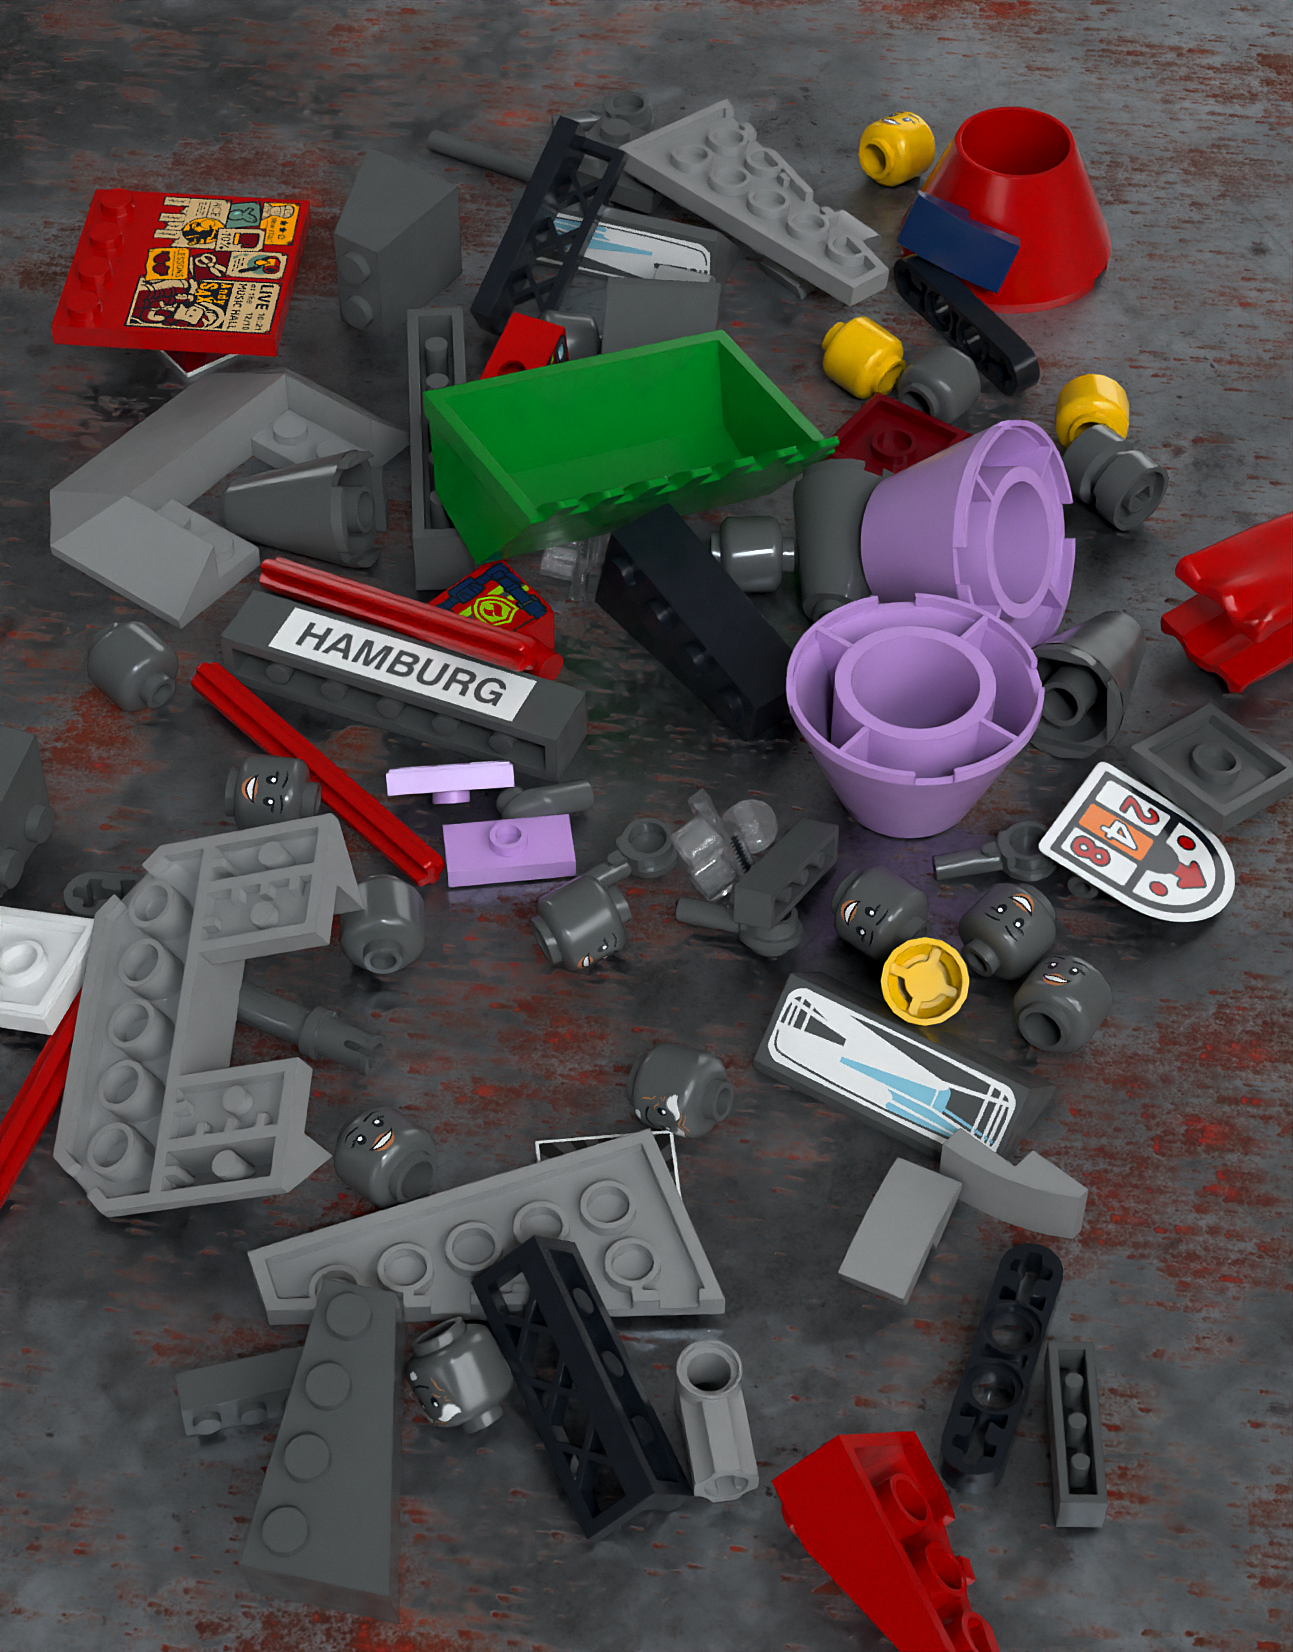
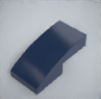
M919 190L897 236L899 244L918 256L964 280L997 294L1020 249L1019 237L970 219L968 209Z

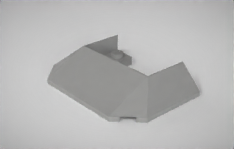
M287 367L206 373L50 490V546L52 555L181 629L260 566L259 548L189 509L188 505L251 456L279 469L350 450L370 451L374 455V457L367 459L371 467H382L410 444V433Z
M332 813L160 845L142 864L148 873L122 900L113 894L95 913L53 1157L65 1172L75 1178L86 1191V1197L107 1218L289 1193L332 1157L329 1152L304 1133L313 1071L309 1065L299 1057L230 1068L239 1007V991L243 980L245 959L329 945L333 915L364 910L339 819Z

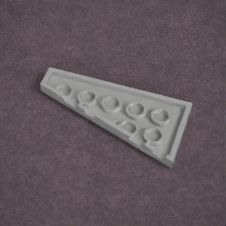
M726 99L618 147L619 150L626 152L629 158L624 171L636 177L639 182L661 192L674 200L677 205L689 209L712 223L717 229L725 231L749 245L755 252L767 256L790 270L795 276L805 279L827 292L835 300L851 307L886 288L889 269L857 235L844 234L837 226L838 215L829 206L820 208L813 201V189L774 149L762 148L757 143V131L748 122L739 124L733 117L734 107Z
M650 1128L247 1252L249 1266L269 1325L311 1324L324 1278L396 1292L404 1322L447 1321L456 1317H462L463 1320H488L471 1282L533 1235L575 1242L610 1317L725 1314L724 1295ZM523 1272L501 1287L500 1291L511 1315L524 1319L531 1289Z

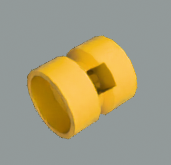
M927 937L908 940L894 949L883 966L881 977L883 996L891 1010L908 1023L924 1026L942 1023L956 1014L967 998L970 982L966 963L957 950L942 940Z

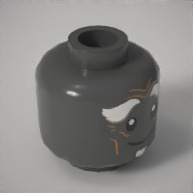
M672 1042L658 1044L647 1054L641 1055L633 1064L627 1081V1099L630 1105L634 1107V1111L641 1124L657 1131L667 1130L672 1132L673 1135L688 1139H697L708 1134L717 1121L721 1122L727 1117L733 1103V1086L727 1081V1072L721 1059L708 1051Z
M456 1317L429 1329L410 1344L414 1354L406 1363V1379L432 1425L441 1428L461 1425L464 1432L469 1434L485 1428L503 1415L504 1410L500 1402L513 1388L514 1378L502 1352L486 1326L482 1324L466 1325L462 1317Z

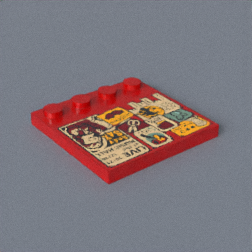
M123 188L96 189L51 324L54 344L277 357L311 222L310 200L128 191Z

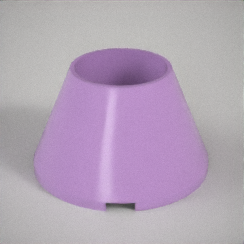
M1027 420L1002 421L882 480L868 500L861 529L863 570L872 594L874 596L878 595V602L881 604L914 602L915 593L945 596L975 605L1000 618L1012 627L1027 642L1030 648L1054 637L1061 624L1070 595L1075 563L1076 538H1065L1063 504H1071L1073 499L1064 463L1048 434L1041 427Z
M915 593L914 602L878 604V595L848 603L826 614L815 622L796 644L790 656L786 678V695L790 713L846 811L866 828L897 838L932 836L948 830L962 820L1028 743L1036 731L1043 710L1045 687H1042L1037 671L1038 660L1033 650L1007 623L975 605L945 596Z

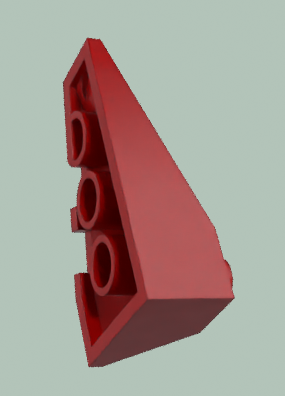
M915 1431L837 1435L771 1480L782 1502V1516L790 1531L800 1539L804 1549L900 1652H1000L990 1624L982 1616L972 1611L966 1592L967 1587L974 1583L976 1578L969 1558L962 1555L954 1556L945 1526L956 1520L949 1496Z

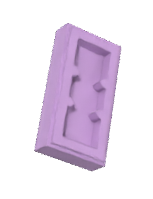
M508 760L389 768V771L386 772L388 796L432 793L433 804L469 802L470 790L515 787L513 764Z
M569 814L442 825L448 887L576 876V859Z

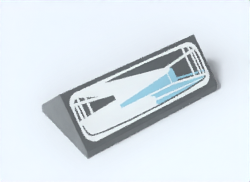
M515 186L513 188L511 196L512 217L524 194V188ZM580 202L559 210L554 221L559 235L580 227L585 217ZM606 207L576 273L608 280V277L653 279L657 268L663 264L713 275L716 278V283H721L722 290L739 258L741 249L719 231ZM549 232L545 241L553 238L551 232ZM569 244L564 247L566 254L568 253L572 244ZM555 250L537 258L535 264L560 269L563 262L558 250Z
M822 972L790 973L753 1061L754 1069L938 1161H941L943 1143L960 1128L1008 1161L1054 1095L1056 1087L1055 1084L932 1025L924 1026L908 1023L896 1015L887 1003Z

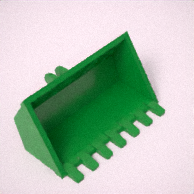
M723 329L422 392L424 415L430 423L436 494L476 565L609 534L668 503L680 516L766 496L803 473L804 469L809 465L820 462L835 453L834 448L840 444L837 436L825 438Z

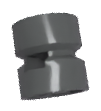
M1105 424L1094 425L1083 431L1071 443L1062 458L1071 493L1087 504L1096 503L1094 511L1122 531L1133 529L1142 524L1153 514L1167 491L1169 481L1167 470L1140 450H1134L1133 445Z

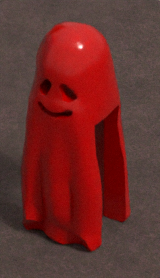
M1293 511L1243 530L1195 553L1186 555L1178 561L1175 568V576L1198 594L1164 613L1161 617L1160 627L1164 634L1174 636L1180 642L1190 661L1207 672L1217 673L1225 681L1229 692L1242 694L1249 685L1293 663Z

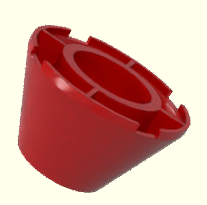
M1024 107L987 109L965 120L920 191L968 209L970 219L1019 237L1020 249L998 294L956 275L954 276L994 313L1024 314L1046 311L1071 303L1087 294L1094 288L1095 279L1103 269L1107 270L1111 254V236L1072 132L1057 118L1047 113ZM911 205L909 206L908 210H907L906 213L904 214V217H903V219H902V221H901L900 229H901V227H902V225H903V223H904V221H905V218H906V216H907V214H908V212H909V210H910V208H911ZM899 244L901 258L913 254L912 251Z

